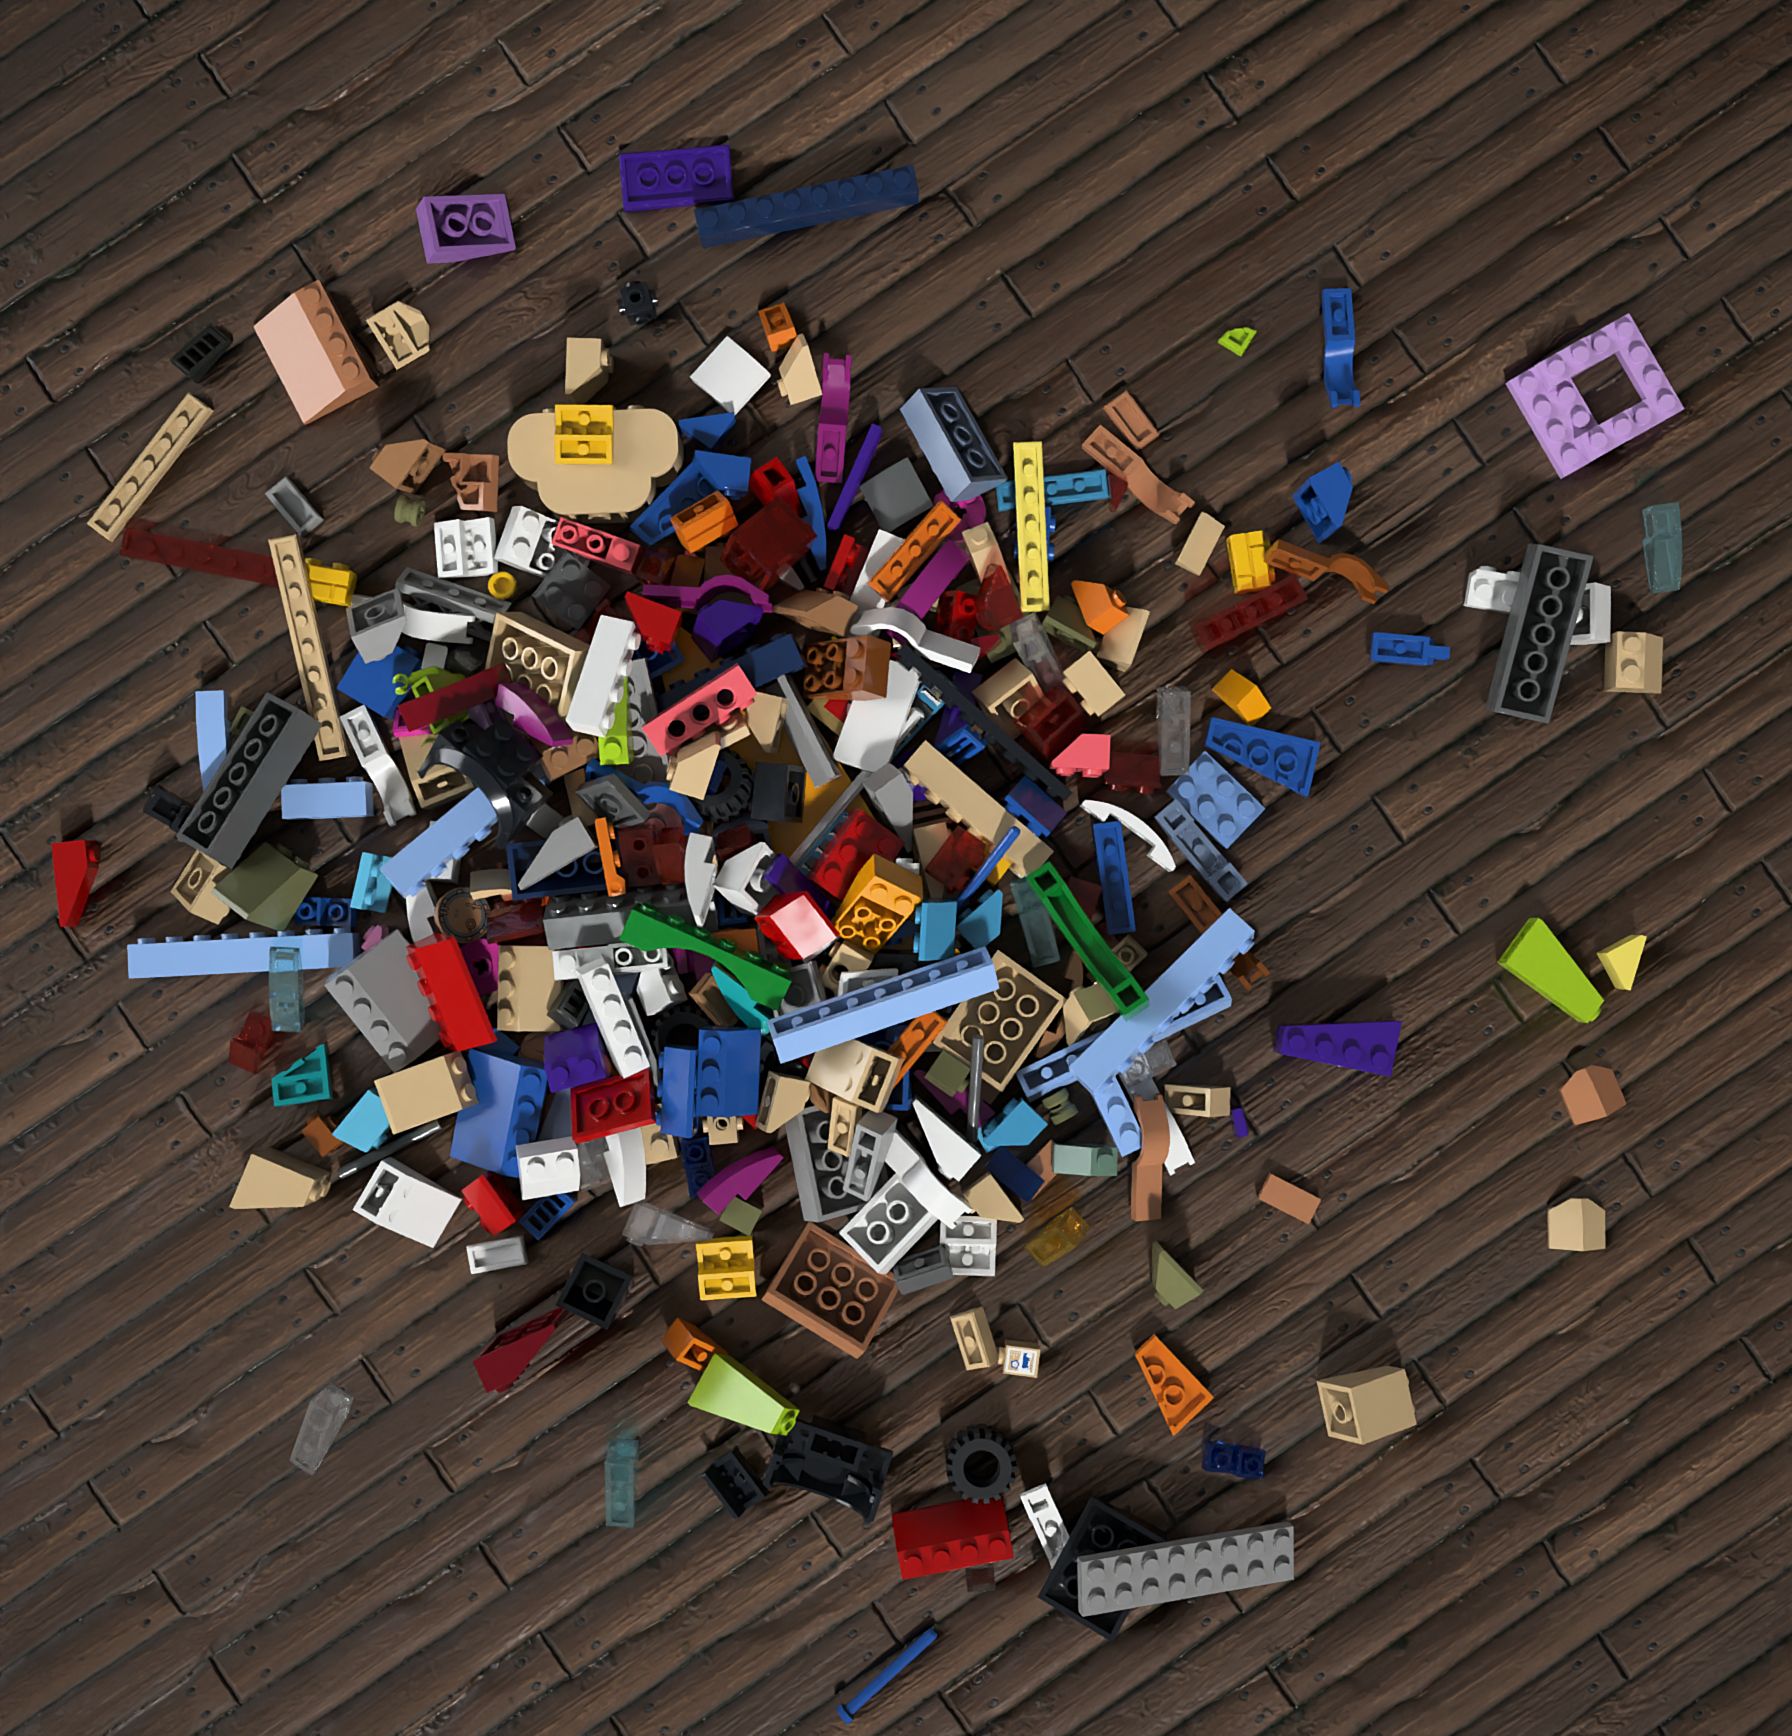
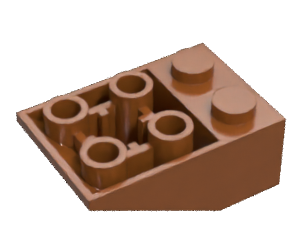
M862 635L807 644L806 662L808 666L805 667L802 698L860 701L886 698L891 643L871 635Z

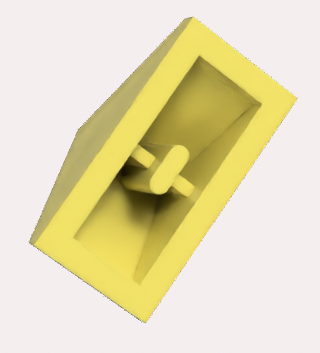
M1629 935L1597 952L1615 988L1631 990L1647 936Z

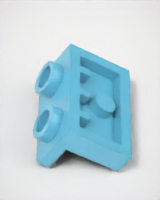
M362 852L350 907L381 913L387 912L393 885L381 873L380 867L392 857Z

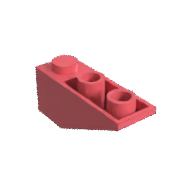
M562 517L551 543L603 566L634 577L637 574L644 554V550L639 544Z

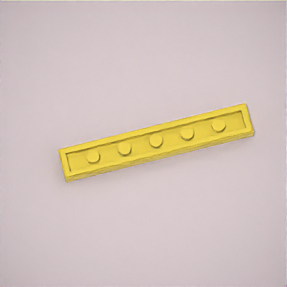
M1042 441L1013 443L1021 613L1044 612L1050 610Z

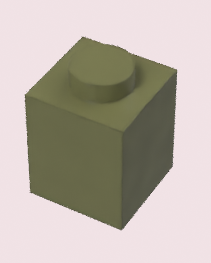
M943 1050L924 1078L953 1097L956 1091L962 1094L969 1084L970 1078L967 1075L971 1069Z
M737 1194L721 1212L723 1214L719 1221L750 1236L764 1206L748 1198L744 1200Z

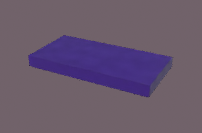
M729 144L619 154L623 209L625 212L734 202Z

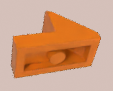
M785 303L759 310L758 313L771 351L775 352L792 346L797 335Z

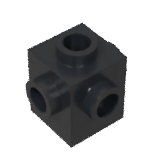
M632 281L627 283L624 288L619 289L621 299L617 300L621 316H627L631 326L646 324L653 319H657L654 308L659 306L655 290L649 291L646 282Z

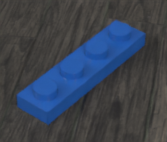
M1121 821L1092 824L1107 935L1135 932Z

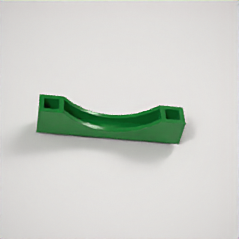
M1050 861L1026 876L1030 889L1123 1019L1127 1022L1150 1006L1147 995L1100 936Z
M636 903L619 940L645 952L659 948H681L708 955L722 963L735 974L745 987L751 1000L778 1011L794 975L788 966L779 962H774L773 964L766 961L756 951L748 950L746 952L738 948L737 944L729 939L722 938L720 940L713 937L711 932L705 928L697 926L693 928L685 924V921L676 915L669 914L667 916L660 913L658 908L650 903Z

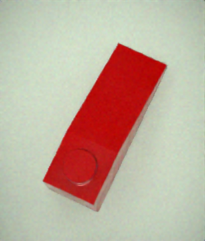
M84 839L51 843L60 927L78 926L99 869L98 862L101 859V852L99 846L96 845V840Z

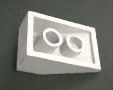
M915 1094L912 1098V1104L938 1163V1171L949 1180L954 1177L957 1181H960L981 1156L979 1149L972 1142H968L965 1136Z

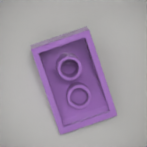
M505 194L423 197L416 208L427 264L458 262L514 251L516 249Z

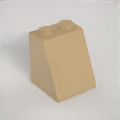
M461 1051L449 1053L374 1081L393 1135L479 1103L476 1089L471 1082Z
M268 1147L251 1154L229 1207L233 1209L304 1207L326 1196L331 1182L328 1181L331 1172Z
M1383 1366L1317 1381L1327 1432L1330 1437L1364 1445L1417 1425L1414 1414L1415 1408L1409 1391V1380L1403 1368Z

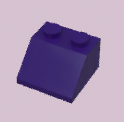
M719 600L713 605L708 603L697 612L698 616L691 639L712 664L756 634L763 610L758 606Z
M597 1022L544 1037V1068L551 1093L613 1076L604 1039Z

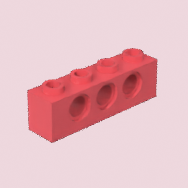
M736 663L641 724L642 729L660 756L665 753L671 756L683 747L681 743L691 738L694 741L707 732L705 729L707 726L714 722L716 725H720L731 717L729 712L739 707L740 710H743L755 702L753 697L757 693L738 663ZM729 689L732 691L733 698L729 703L722 704L717 700V694L720 690ZM702 704L709 708V714L706 718L697 719L693 716V709L697 705ZM680 720L685 724V729L681 734H672L669 731L668 727L672 721Z

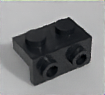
M737 1447L715 1459L702 1473V1477L709 1488L712 1489L724 1508L735 1520L747 1508L764 1499L770 1492L763 1485V1481Z

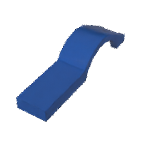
M1351 288L1323 289L1321 298L1325 336L1324 381L1331 408H1337L1338 405L1353 404V407H1359L1361 404L1360 391L1355 388L1353 380L1355 329Z
M594 758L588 763L585 782L614 773L623 780L625 786L643 804L655 802L673 808L681 816L684 825L683 834L688 837L690 832L700 834L698 828L703 823L702 817L685 794L670 790V784L664 782L642 784L608 765H600V761Z

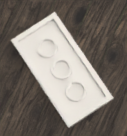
M890 660L886 698L852 701L832 759L874 773L888 762L891 763L920 684L917 680L920 675L913 669L908 672L897 662Z

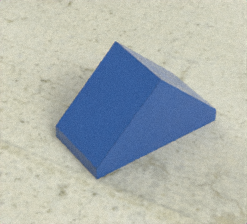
M734 412L678 420L682 433L704 449L708 448L713 453L717 452L737 425Z

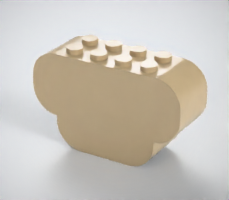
M641 405L628 406L627 410H616L614 407L613 464H555V409H544L543 413L528 414L521 417L513 424L508 435V458L513 470L528 487L539 493L542 502L557 519L560 520L562 517L582 525L634 523L647 509L643 504L647 501L650 506L658 498V489L669 486L682 473L684 468V446L672 419L662 411L644 409V406Z

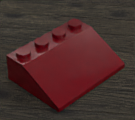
M559 1307L496 1336L473 1360L486 1392L489 1393L496 1390L497 1393H501L513 1387V1383L520 1379V1375L525 1373L524 1369L530 1366L529 1362L570 1312Z

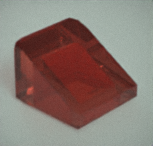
M1111 474L1107 478L1109 511L1114 513L1129 484Z

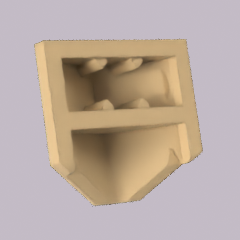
M397 301L366 319L397 370L429 352V325L420 310Z
M1570 1198L1547 1210L1548 1248L1574 1251L1605 1249V1210L1588 1198Z

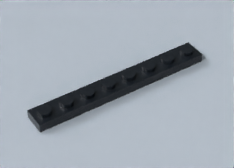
M901 644L895 650L894 654L899 657L896 662L908 672L913 669L919 674L920 677L917 680L928 690L934 688L941 695L938 699L950 709L953 706L962 713L959 717L966 724L968 723L971 727L976 725L983 732L980 736L985 738L990 745L993 746L996 743L1003 749L1001 755L1010 763L1014 764L1017 761L1024 768L1022 773L1032 782L1038 780L1045 787L1042 791L1055 801L1058 798L1066 801L1073 793L912 649L906 644Z

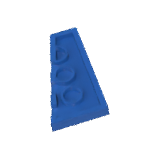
M705 448L703 450L706 452H711L708 448ZM691 462L635 520L630 529L651 548L676 532L671 523V517L714 493L715 490Z
M1211 717L1204 746L1304 797H1308L1321 742Z

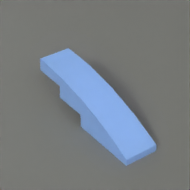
M224 690L196 691L197 739L203 792L231 750V732L229 731L231 721L228 720L227 692Z

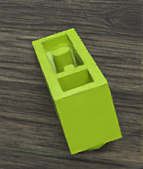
M625 676L622 685L624 688L622 700L616 704L614 710L615 721L613 727L608 729L605 738L598 736L600 765L629 764L635 759L628 676Z

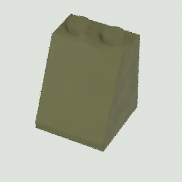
M264 842L220 881L210 893L244 919L283 932L315 882L318 874L309 868L311 866L310 862L299 856L293 857V850L281 843L274 846Z

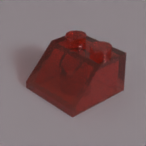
M521 899V904L512 906L510 901L494 904L495 909L487 911V943L500 944L546 934L543 923L547 906L545 899Z

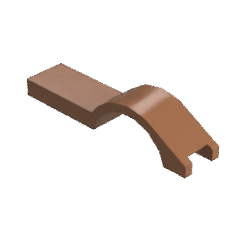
M1099 425L1082 444V449L1121 480L1137 499L1153 512L1170 522L1177 524L1180 521V514L1187 507L1192 508L1195 504L1185 493L1174 491L1160 481L1150 471L1141 457L1102 425Z
M1155 1093L1154 1100L1143 1101L1142 1096L1134 1095L1133 1110L1141 1126L1142 1148L1139 1158L1136 1162L1132 1163L1131 1219L1134 1221L1161 1219L1162 1164L1166 1161L1169 1153V1124L1162 1094Z

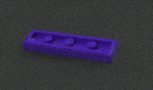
M872 423L827 524L828 531L837 534L841 530L882 437L880 426Z

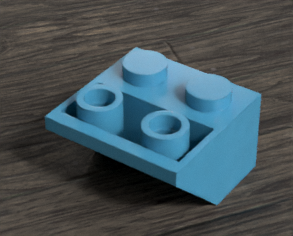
M991 889L987 890L977 899L979 905L973 911L967 908L956 917L959 923L956 924L955 928L974 950L988 945L1000 934L1003 893L999 889L994 892Z
M923 897L922 904L916 907L915 924H921L920 932H915L913 953H919V961L944 960L954 957L957 899Z
M1013 1097L1002 1109L1004 1115L998 1121L993 1118L983 1129L985 1134L983 1142L987 1146L1029 1145L1048 1123L1022 1097L1018 1100Z

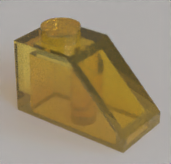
M1070 1207L1047 1224L1024 1248L1043 1268L1074 1249L1091 1227L1073 1207Z

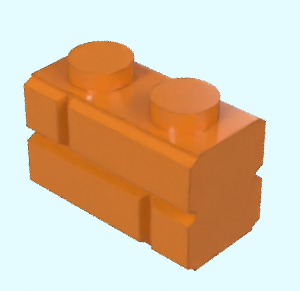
M718 490L670 518L680 543L690 553L704 550L708 543L717 538L728 536L732 529L739 526L730 502Z

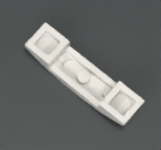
M1084 800L1080 804L1081 808L1100 822H1104L1109 815L1121 821L1124 826L1153 846L1146 856L1168 872L1175 869L1176 866L1163 841L1139 818L1124 809L1104 802Z
M1045 1483L1021 1493L1020 1497L1048 1557L1050 1566L1053 1568L1069 1538V1534Z

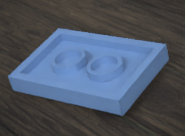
M1203 751L1165 791L1173 800L1177 799L1191 817L1225 849L1266 809L1206 751Z

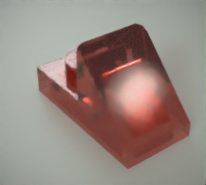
M684 826L662 828L661 844L652 845L656 869L662 885L685 882L684 865L689 837L683 834Z
M250 1012L239 1037L233 1038L230 1041L229 1063L252 1074H256L278 1022L256 1012Z

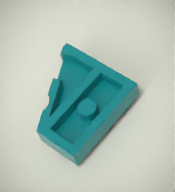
M319 1045L316 1047L317 1050L304 1059H299L292 1064L290 1069L282 1071L272 1078L274 1107H284L333 1098L328 1045Z

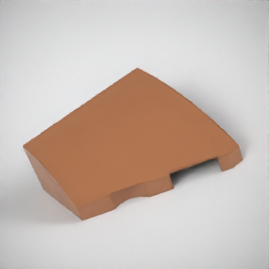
M443 453L444 462H449L453 473L450 480L452 486L457 491L460 509L497 512L499 456Z

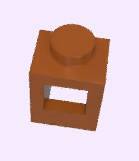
M317 1111L305 1121L308 1126L301 1132L322 1157L331 1154L344 1143L332 1135L340 1125L333 1116L322 1115L320 1111Z

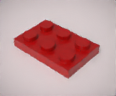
M649 1067L626 1078L617 1075L570 1088L572 1140L577 1144L656 1123L653 1071Z

